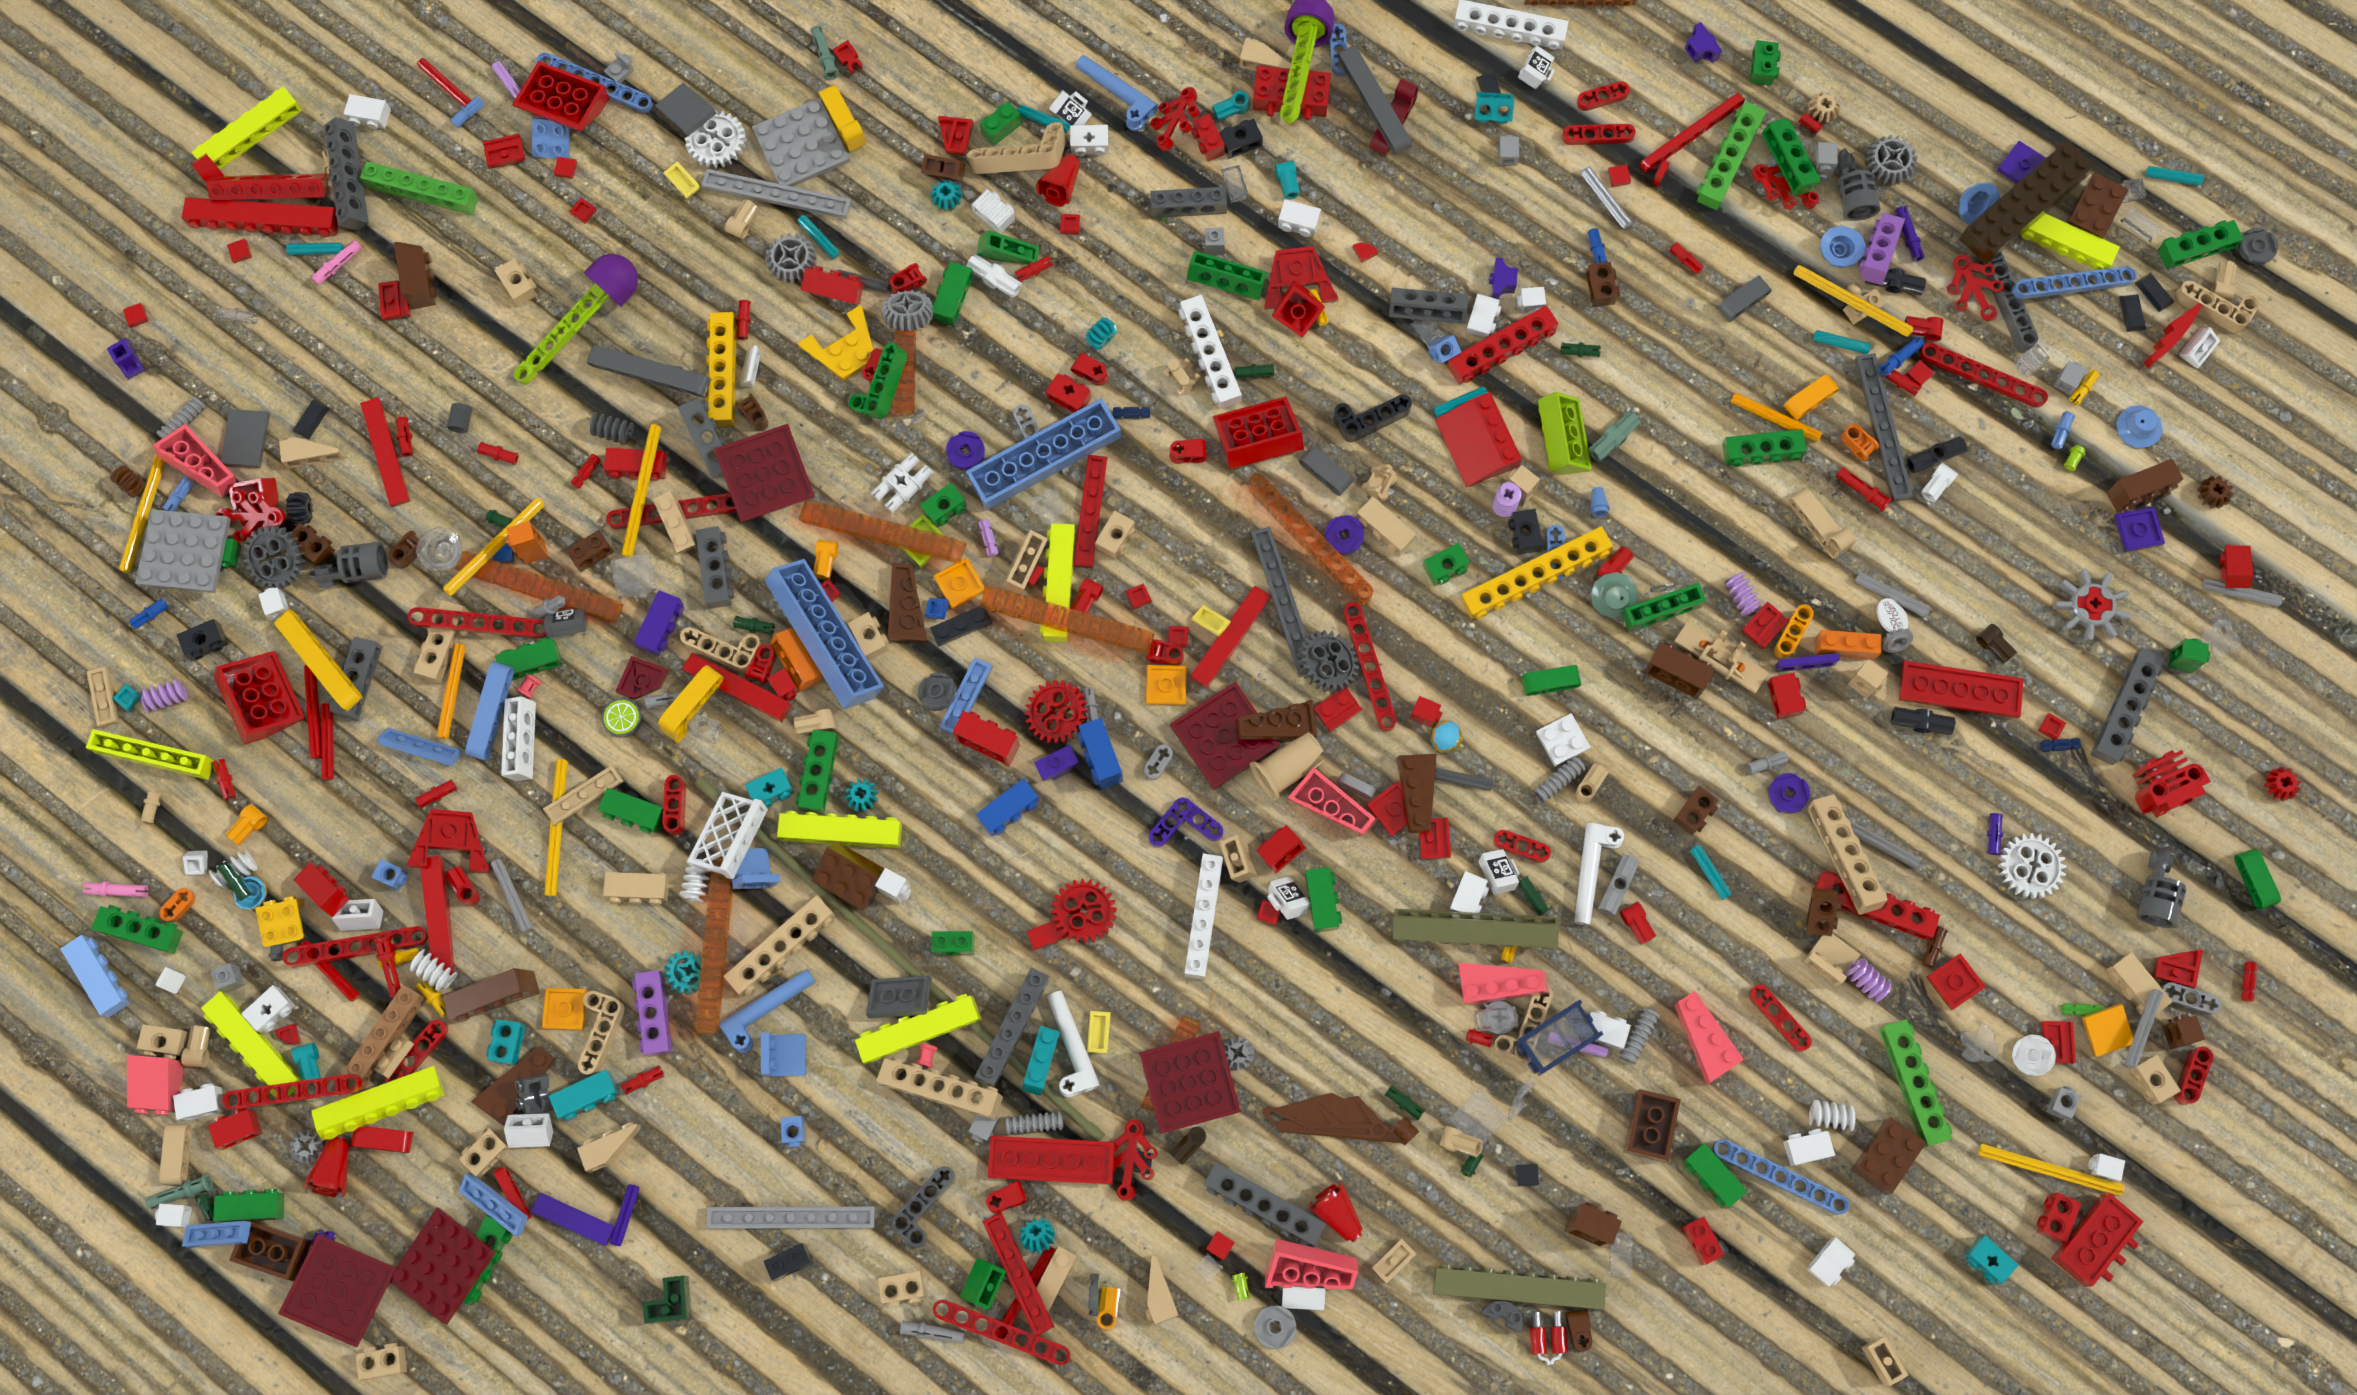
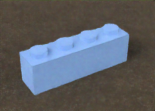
M80 935L62 947L61 951L99 1015L109 1018L130 1004L127 1000L128 994L122 987H119L116 982L118 978L107 967L108 961L105 956L98 952L97 942L92 937Z

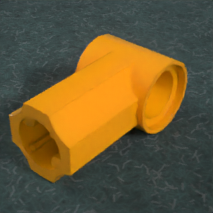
M817 540L815 548L816 560L813 570L816 578L822 580L830 579L833 561L838 554V542Z
M250 804L241 811L240 819L225 835L240 846L254 830H259L265 825L268 817L253 804Z
M1102 1287L1097 1323L1104 1331H1111L1117 1324L1120 1289ZM1105 1315H1110L1113 1318V1322L1109 1326L1101 1324V1319Z

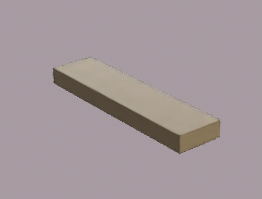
M613 765L552 802L543 810L554 826L603 796L607 788L614 789L622 784L623 780Z

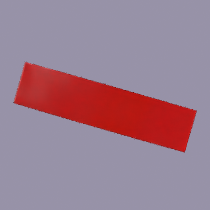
M2200 303L2175 319L2163 330L2166 336L2153 346L2156 352L2150 355L2144 362L2148 369L2163 358L2183 337L2202 307Z

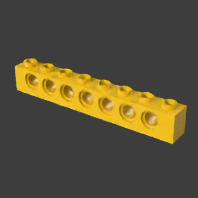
M1601 526L1463 593L1461 601L1471 620L1475 618L1481 619L1488 615L1487 612L1493 609L1495 611L1502 609L1505 603L1511 600L1516 602L1528 592L1530 594L1537 592L1540 586L1546 583L1547 585L1555 583L1558 580L1557 577L1563 574L1565 577L1570 576L1575 572V569L1581 566L1586 568L1598 558L1602 560L1608 557L1613 545ZM1592 546L1595 551L1588 552L1585 547ZM1573 554L1578 559L1576 561L1569 560L1568 555ZM1557 563L1560 565V568L1553 569L1550 564ZM1538 571L1541 572L1543 576L1541 578H1536L1533 576L1532 573ZM1522 580L1525 582V585L1517 586L1515 581ZM1504 588L1508 593L1501 595L1497 590ZM1487 597L1490 599V602L1484 604L1480 601V598Z

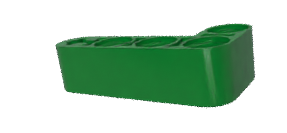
M894 343L886 344L880 356L868 394L856 393L852 395L849 399V407L866 417L875 419L885 418L901 378L908 356L907 352Z

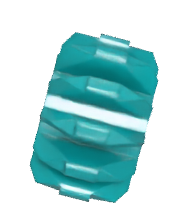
M946 178L944 183L938 180V186L932 185V192L930 193L932 204L934 206L937 205L939 210L945 208L946 212H948L950 207L955 210V204L960 205V199L963 197L959 184L956 185L954 180L948 183Z
M1107 317L1101 318L1086 333V340L1091 347L1100 350L1110 343L1117 334V327Z
M857 778L856 785L850 782L849 784L852 789H845V792L849 794L845 796V800L850 801L848 806L850 808L855 806L856 812L861 807L864 812H867L866 806L868 805L873 809L872 801L878 802L879 800L875 796L879 794L878 789H874L875 783L869 784L867 778H865L863 783L860 778ZM860 792H864L866 794L862 799H860L859 797Z
M1033 1217V1222L1029 1223L1026 1221V1227H1021L1019 1239L1023 1243L1024 1249L1030 1250L1032 1254L1038 1250L1042 1254V1249L1049 1250V1244H1054L1056 1233L1049 1221L1046 1222L1043 1217L1037 1221Z

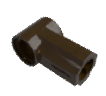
M1995 624L1988 625L1976 636L1978 644L1986 650L1989 649L2003 665L2017 653L2003 638L2002 631Z
M1193 1127L1171 1150L1170 1154L1182 1166L1205 1143L1207 1135L1204 1129ZM1196 1130L1203 1133V1139L1200 1142H1194L1191 1138L1192 1133Z

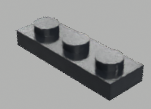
M981 605L932 626L930 629L939 647L991 625L992 621L985 605Z

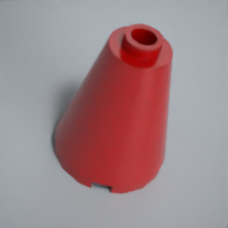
M1072 154L1064 155L1058 166L1049 169L1036 183L1037 193L1039 196L1042 194L1046 198L1045 201L1058 207L1069 204L1080 168L1078 158Z
M335 1137L327 1141L304 1181V1189L307 1190L309 1186L313 1188V1193L328 1197H336L337 1193L341 1194V1197L345 1196L349 1144L346 1143V1139Z
M1338 1181L1337 1187L1335 1184H1332L1316 1195L1317 1201L1314 1204L1312 1201L1308 1204L1309 1209L1345 1241L1351 1240V1242H1354L1361 1237L1362 1225L1341 1181Z

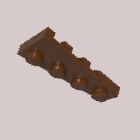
M892 563L888 640L927 643L912 564Z
M1312 700L1301 704H1292L1281 709H1272L1265 713L1259 712L1239 717L1236 721L1239 739H1297L1308 732L1315 738L1317 737Z
M1437 754L1399 755L1397 757L1409 833H1423L1431 830Z
M540 1046L536 1047L471 1102L505 1126L507 1116L514 1115L518 1110L516 1098H519V1093L516 1090L515 1081L546 1073L556 1058Z

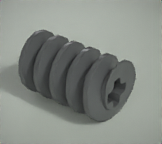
M598 412L593 413L590 421V434L592 436L605 437L606 440H612L615 443L619 442L622 445L628 443L634 431L633 422L627 427V420H623L620 424L619 418H616L613 422L612 416L605 420V414H601L598 418Z

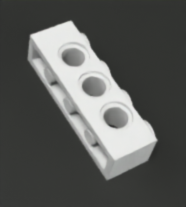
M522 696L505 699L501 776L513 781L533 779L536 702Z

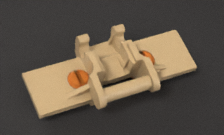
M1687 621L1674 643L1698 657V661L1708 662L1712 668L1724 675L1726 680L1731 678L1755 694L1769 672L1740 655L1747 644L1741 641L1735 647L1725 640L1728 632L1722 630L1717 639Z

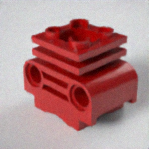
M2171 750L2163 754L2162 757L2158 759L2153 758L2145 762L2144 765L2137 768L2138 772L2132 775L2135 779L2144 774L2146 776L2137 781V785L2150 782V784L2135 794L2136 803L2142 814L2144 815L2152 811L2157 818L2175 807L2184 806L2194 801L2195 798L2206 794L2203 786L2211 781L2204 768L2199 764L2193 763L2178 769L2180 765L2188 761L2185 757L2174 762V759L2184 754L2182 750L2176 753Z

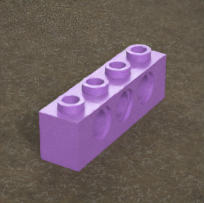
M1882 213L1881 219H1876L1873 228L1876 233H1871L1868 244H1871V247H1866L1863 256L1866 257V260L1862 259L1859 271H1862L1860 279L1883 285L1905 218Z
M654 970L636 973L632 985L634 992H637L638 999L635 1000L636 1012H639L640 1020H637L638 1031L642 1034V1040L639 1041L641 1053L644 1052V1055L647 1057L673 1053L663 972ZM648 989H653V996L646 999L645 992ZM651 1009H655L656 1015L653 1018L648 1019V1011ZM653 1029H657L658 1036L650 1039V1032Z

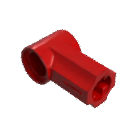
M1906 316L1904 322L1913 327L1912 335L1924 336V339L1933 342L1942 339L1944 322L1942 318L1929 317L1924 319Z
M1621 546L1609 561H1605L1596 575L1601 578L1604 574L1617 572L1622 574V571L1634 558V555L1628 548Z
M1085 578L1080 585L1079 594L1072 604L1070 612L1078 618L1085 619L1094 601L1096 602L1101 596L1104 586Z
M461 866L450 869L445 877L456 892L457 898L467 906H475L480 900L479 892L474 888ZM472 891L471 897L465 899V895Z
M1638 901L1619 911L1623 922L1631 928L1640 945L1656 937L1646 919V912Z

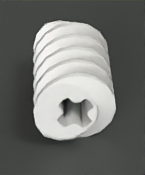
M246 849L245 855L237 852L238 859H235L233 856L230 857L231 867L242 878H244V875L248 876L251 874L250 869L252 871L258 870L257 863ZM209 870L211 878L220 889L224 888L227 890L230 888L226 885L227 881L218 870L217 873Z
M687 862L691 867H686L685 872L690 875L683 876L687 883H682L681 887L685 890L680 891L679 894L686 900L704 903L699 897L706 895L705 892L701 891V888H708V885L703 883V880L710 879L705 873L711 872V870L697 867Z
M423 949L414 957L409 970L411 972L416 971L417 977L423 976L422 980L424 982L429 981V986H436V991L440 992L449 987L458 973L455 972L449 975L451 968L448 967L446 970H443L445 964L443 962L437 966L438 958L436 957L431 961L430 957L432 954L428 953L424 956L425 949Z
M1814 1100L1809 1111L1810 1126L1813 1120H1816L1817 1127H1820L1823 1121L1825 1128H1828L1829 1124L1832 1123L1834 1129H1837L1838 1124H1841L1842 1130H1845L1847 1125H1849L1851 1132L1854 1130L1855 1111L1850 1104L1845 1107L1843 1103L1837 1106L1835 1102H1831L1829 1105L1827 1101H1823L1820 1104L1819 1100Z

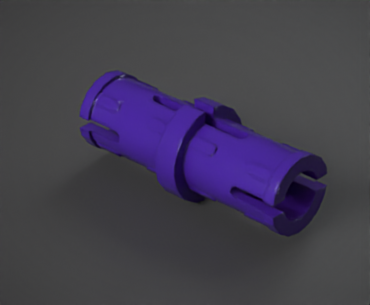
M1990 813L1989 830L1987 831V836L1989 837L1987 854L2000 855L2001 838L2004 835V832H2002L2003 814Z

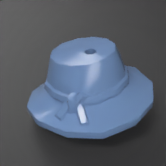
M1987 182L1977 183L1964 190L1958 207L1961 220L1970 225L2000 199L1998 188Z
M1841 225L1830 228L1822 236L1819 248L1823 258L1832 266L1845 268L1856 265L1863 258L1866 244L1862 235L1856 230Z
M2142 405L2127 408L2120 414L2116 423L2118 436L2126 445L2137 449L2152 446L2160 440L2163 432L2161 419L2152 409Z

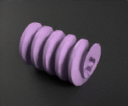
M1512 482L1503 483L1498 488L1493 501V510L1498 516L1509 517L1512 515V512L1517 510L1521 499L1520 488Z
M1746 572L1736 574L1725 581L1727 583L1725 586L1726 590H1731L1729 595L1734 597L1733 602L1739 603L1736 608L1743 610L1740 614L1742 617H1746L1762 608V606H1758L1762 600L1754 599L1758 593L1750 592L1754 586L1746 585L1750 579L1743 580Z
M174 678V685L170 681H166V687L158 683V690L153 685L150 686V692L146 688L142 689L141 702L147 713H150L151 709L157 711L159 707L173 706L175 702L179 704L182 702V699L188 701L187 690L177 678Z
M1866 959L1854 961L1844 972L1845 976L1852 974L1850 977L1851 982L1858 979L1856 987L1864 985L1861 990L1863 993L1870 991L1867 995L1869 999L1875 996L1874 1003L1882 1000L1891 989V983L1885 981V977L1880 975L1877 970H1874V967L1868 964Z

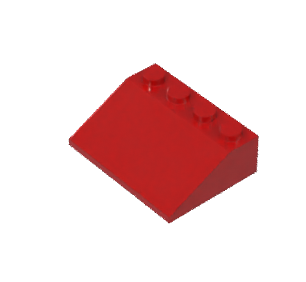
M538 61L512 105L581 132L601 114L609 100L606 86Z
M1491 392L1475 397L1435 419L1466 488L1520 466L1522 458Z
M1287 396L1213 416L1229 469L1304 450L1302 431Z
M275 651L216 667L214 673L215 682L244 745L263 740L305 719Z

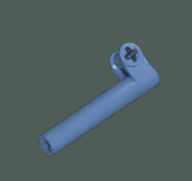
M1085 55L1078 59L1076 63L1077 69L1131 106L1126 114V125L1129 130H1140L1154 116L1159 106L1156 102Z
M806 969L718 1024L732 1046L740 1053H747L753 1047V1040L746 1027L816 982L809 970ZM744 1039V1045L741 1046L740 1040Z

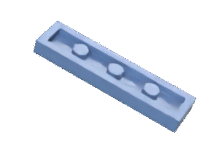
M974 657L954 701L949 706L939 726L940 729L953 734V730L963 711L969 713L972 710L993 668L991 664Z
M387 728L378 737L379 745L420 756L427 760L440 762L444 765L453 766L461 757V749Z
M471 1172L465 1174L459 1192L513 1235H521L528 1216L479 1178L475 1177Z
M235 1221L187 1225L182 1247L197 1248L247 1244L251 1222Z

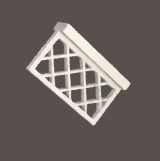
M722 792L687 862L697 867L724 874L726 878L734 879L768 810L764 803L755 798L754 800H749ZM726 799L733 801V806L723 809L722 806ZM749 805L748 812L741 815L738 808ZM736 810L738 816L728 821L726 814ZM723 816L725 823L715 827V820ZM740 821V828L732 832L730 825ZM727 827L729 834L719 838L717 832ZM714 833L716 840L706 844L707 836ZM732 839L731 846L723 850L721 843ZM718 845L720 852L710 856L708 849ZM706 852L707 858L701 861L695 860L699 853ZM723 856L724 860L721 866H714L712 861Z

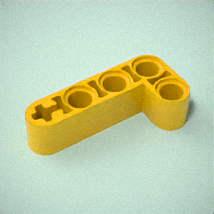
M834 84L819 91V97L848 151L851 152L866 145L861 126L857 120H854L837 86Z
M705 665L660 717L658 725L661 732L675 742H680L688 731V722L720 686L723 676L708 665Z

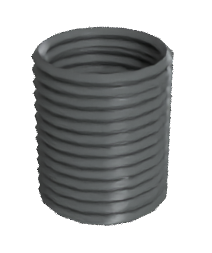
M453 403L450 408L447 428L456 433H467L472 408L466 404Z

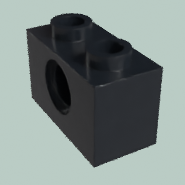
M1254 119L1244 120L1239 125L1226 127L1219 132L1225 144V154L1228 159L1263 146V136ZM1238 136H1243L1244 138H1243V139H1238V138H1236V137H1238Z
M1536 508L1512 512L1511 518L1508 519L1509 530L1513 531L1514 534L1512 538L1513 548L1517 549L1518 555L1540 552L1543 547ZM1526 529L1530 534L1523 535L1520 530Z
M215 619L176 634L183 654L190 660L202 659L204 655L210 652H218L224 646L229 645L221 624ZM206 638L205 643L200 645L202 639Z
M804 1243L763 1261L771 1281L775 1282L814 1264L807 1245Z

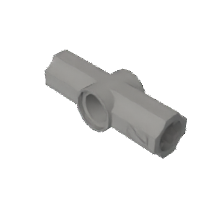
M1623 854L1598 908L1603 913L1615 916L1640 861L1635 857ZM1621 881L1624 889H1617L1614 882Z

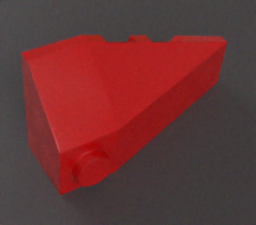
M258 478L228 484L230 498L235 491L244 492L247 499L250 492L259 491L263 499L271 507L278 508L279 496L275 478ZM231 498L234 510L248 513L240 503H234ZM251 503L260 513H265L257 503ZM240 520L242 526H245L248 522ZM259 521V523L250 532L248 537H251V533L253 531H257L258 528H261L265 521Z

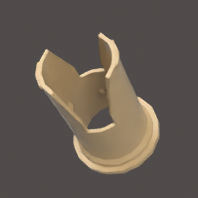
M1308 732L1285 745L1260 763L1250 762V768L1267 796L1273 801H1277L1280 792L1306 776L1313 767L1316 768L1324 762L1319 757L1323 749L1316 738Z

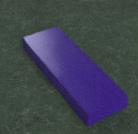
M1839 653L1780 659L1775 664L1776 672L1835 666L1840 660Z

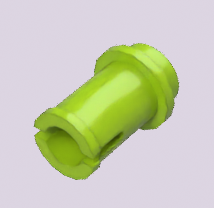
M2075 445L2070 449L2071 453L2066 463H2064V467L2069 471H2075L2081 458L2085 457V449L2079 445Z
M1245 1273L1232 1275L1233 1280L1231 1282H1234L1237 1301L1251 1298L1246 1281L1248 1276L1245 1277Z

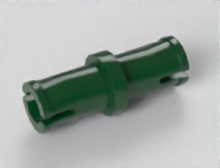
M1562 342L1560 348L1562 349L1560 350L1561 355H1577L1580 358L1583 356L1599 358L1601 353L1599 351L1601 350L1600 345H1585L1583 342L1578 344Z
M1251 364V366L1234 367L1235 379L1251 377L1252 379H1257V377L1274 376L1273 364Z
M739 616L734 618L735 621L742 622H733L734 628L749 630L750 633L759 632L769 635L774 633L773 630L766 629H775L774 623L759 621L758 618L749 619Z
M228 861L216 868L227 881L226 885L233 889L240 901L252 894L241 880V875H237Z
M1528 876L1521 879L1518 885L1526 895V901H1530L1538 916L1548 912L1550 909L1540 896L1541 892L1536 890Z
M1393 1085L1384 1094V1096L1396 1103L1400 1110L1404 1109L1416 1118L1417 1121L1422 1116V1113L1425 1112V1109L1412 1101L1409 1095H1404Z

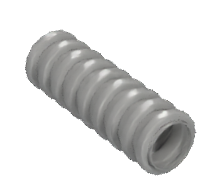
M192 396V400H188V404H184V408L179 409V413H175L174 418L171 417L170 421L165 423V426H161L162 429L160 431H156L157 434L163 439L184 424L189 426L188 423L193 422V418H197V414H201V410H205L206 405L196 396Z
M1572 757V761H1568L1567 765L1564 764L1562 766V769L1559 768L1558 772H1554L1553 776H1549L1548 780H1544V784H1539V788L1534 789L1536 797L1541 802L1546 803L1547 799H1551L1552 795H1556L1557 791L1562 790L1561 787H1566V783L1569 784L1571 779L1574 780L1576 775L1579 776L1580 772L1585 771V766L1579 758Z
M1643 1008L1644 1013L1640 1014L1641 1019L1637 1020L1638 1025L1634 1026L1635 1030L1631 1032L1632 1036H1629V1042L1625 1043L1624 1052L1620 1053L1621 1059L1630 1064H1637L1636 1059L1640 1058L1639 1053L1643 1052L1642 1047L1646 1046L1645 1042H1648V1036H1651V1030L1653 1031L1654 1025L1657 1024L1656 1020L1660 1019V1015L1650 1008Z
M1058 1111V1114H1055V1112L1048 1114L1047 1112L1045 1115L1039 1113L1037 1116L1035 1114H1032V1116L1026 1114L1025 1117L1013 1115V1118L1006 1116V1133L1008 1135H1011V1132L1023 1134L1024 1131L1030 1133V1131L1037 1132V1130L1043 1132L1044 1129L1046 1131L1050 1129L1056 1131V1128L1062 1130L1063 1115L1061 1111Z

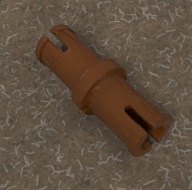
M1937 926L1934 937L1926 944L1927 950L1921 961L1922 965L1934 968L1938 954L1943 950L1942 944L1948 933L1947 929Z

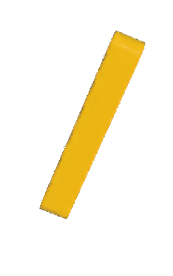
M288 608L274 621L275 626L344 710L349 711L363 698L362 694L294 611Z

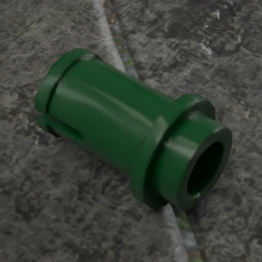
M495 509L489 510L485 518L489 524L494 523L502 528H505L512 521V518L499 514Z
M1479 1154L1477 1157L1469 1155L1465 1164L1461 1165L1462 1169L1460 1172L1471 1178L1472 1175L1476 1174L1475 1170L1484 1156L1482 1154Z
M208 1194L195 1199L197 1202L195 1205L199 1206L206 1222L213 1220L212 1217L214 1218V1205L211 1201L212 1197L208 1196Z

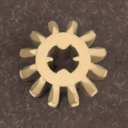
M1823 91L1819 95L1815 94L1808 104V114H1812V118L1818 119L1819 123L1824 121L1827 124L1830 120L1834 121L1840 113L1839 107L1841 105L1840 101H1836L1837 95L1832 97L1830 92L1825 95Z

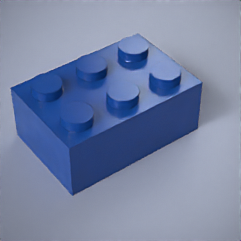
M1102 718L1079 725L1078 741L1081 749H1086L1084 754L1088 767H1093L1090 770L1094 784H1099L1102 790L1123 782L1122 771Z

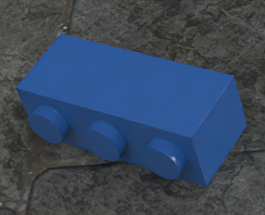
M1023 778L976 813V817L991 837L993 835L998 836L1006 830L1005 827L1011 822L1014 824L1019 821L1024 812L1027 810L1030 812L1038 806L1039 797Z

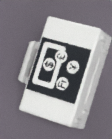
M1539 46L1534 47L1528 55L1518 78L1534 89H1537L1542 82L1545 84L1549 83L1554 74V69L1550 68L1555 57Z
M1062 90L1049 106L1050 111L1065 122H1068L1070 126L1084 125L1092 115L1085 108L1088 101L1076 91L1069 95ZM1075 96L1083 102L1082 105L1074 99Z
M1504 849L1483 853L1479 859V864L1493 894L1496 895L1515 890L1519 883L1517 877L1520 873L1514 860H1508Z
M1291 876L1270 881L1267 898L1277 911L1280 909L1287 920L1308 913L1310 902Z

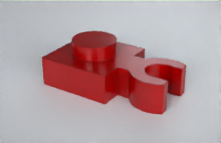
M848 40L832 49L843 67L848 64L851 74H855L853 66L863 69L861 61L857 59L859 57L858 53Z

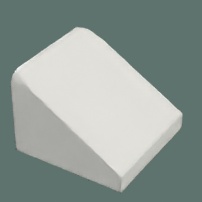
M188 851L182 856L185 875L207 873V851Z
M165 967L156 982V986L176 994L186 976Z

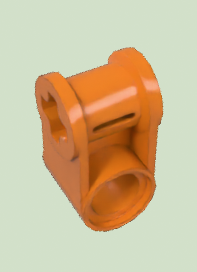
M1857 424L1849 425L1841 434V442L1861 461H1867L1868 456L1874 450L1879 449L1878 442ZM1848 432L1853 433L1855 438H1851Z

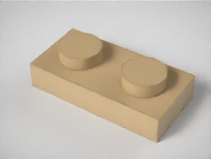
M398 1036L391 1043L387 1053L378 1060L374 1070L389 1079L414 1044Z
M1401 1239L1371 1269L1387 1284L1416 1253Z

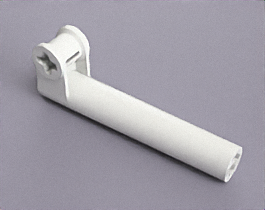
M1597 823L1586 824L1574 918L1575 924L1589 926L1591 923L1602 847L1617 849L1622 845L1624 833L1620 828L1603 826ZM1613 834L1616 835V842L1612 841L1613 839L1611 837Z
M1054 992L1048 995L1047 999L1075 1071L1074 1074L1066 1076L1060 1081L1059 1091L1062 1096L1070 1098L1094 1090L1100 1084L1063 992ZM1065 1083H1069V1085H1074L1072 1087V1091H1068V1089H1063L1065 1087Z

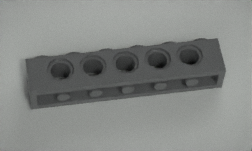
M335 117L324 125L338 226L358 231L369 222L363 182L360 179L362 173L355 124Z
M2143 647L2135 653L2091 751V756L2110 765H2114L2124 759L2126 744H2130L2134 737L2132 731L2134 727L2138 726L2142 718L2139 715L2149 703V699H2147L2149 693H2152L2156 687L2157 682L2154 681L2164 669V665H2162L2164 657ZM2141 670L2146 671L2148 677L2144 676ZM2134 687L2140 690V694L2134 691ZM2126 704L2131 705L2132 711L2127 709ZM2118 721H2122L2125 725V728H2122L2119 725ZM2111 738L2117 741V745L2111 742Z
M1032 967L1030 968L975 1075V1082L985 1087L995 1088L1049 983L1048 975Z
M1218 1162L1214 1164L1204 1183V1186L1207 1187L1206 1191L1216 1197L1218 1194L1226 1197L1224 1201L1234 1207L1236 1204L1242 1206L1244 1213L1251 1217H1254L1255 1214L1262 1218V1223L1271 1228L1274 1224L1281 1228L1279 1232L1289 1238L1291 1235L1299 1239L1298 1243L1301 1245L1315 1247L1327 1224ZM1224 1180H1230L1233 1183L1231 1191H1224L1221 1184ZM1243 1190H1248L1252 1195L1251 1200L1247 1202L1242 1201L1239 1196ZM1265 1200L1270 1204V1209L1267 1212L1259 1210L1258 1203ZM1279 1211H1285L1288 1214L1286 1222H1279L1276 1215ZM1296 1222H1305L1307 1225L1306 1231L1303 1233L1297 1232L1295 1229Z

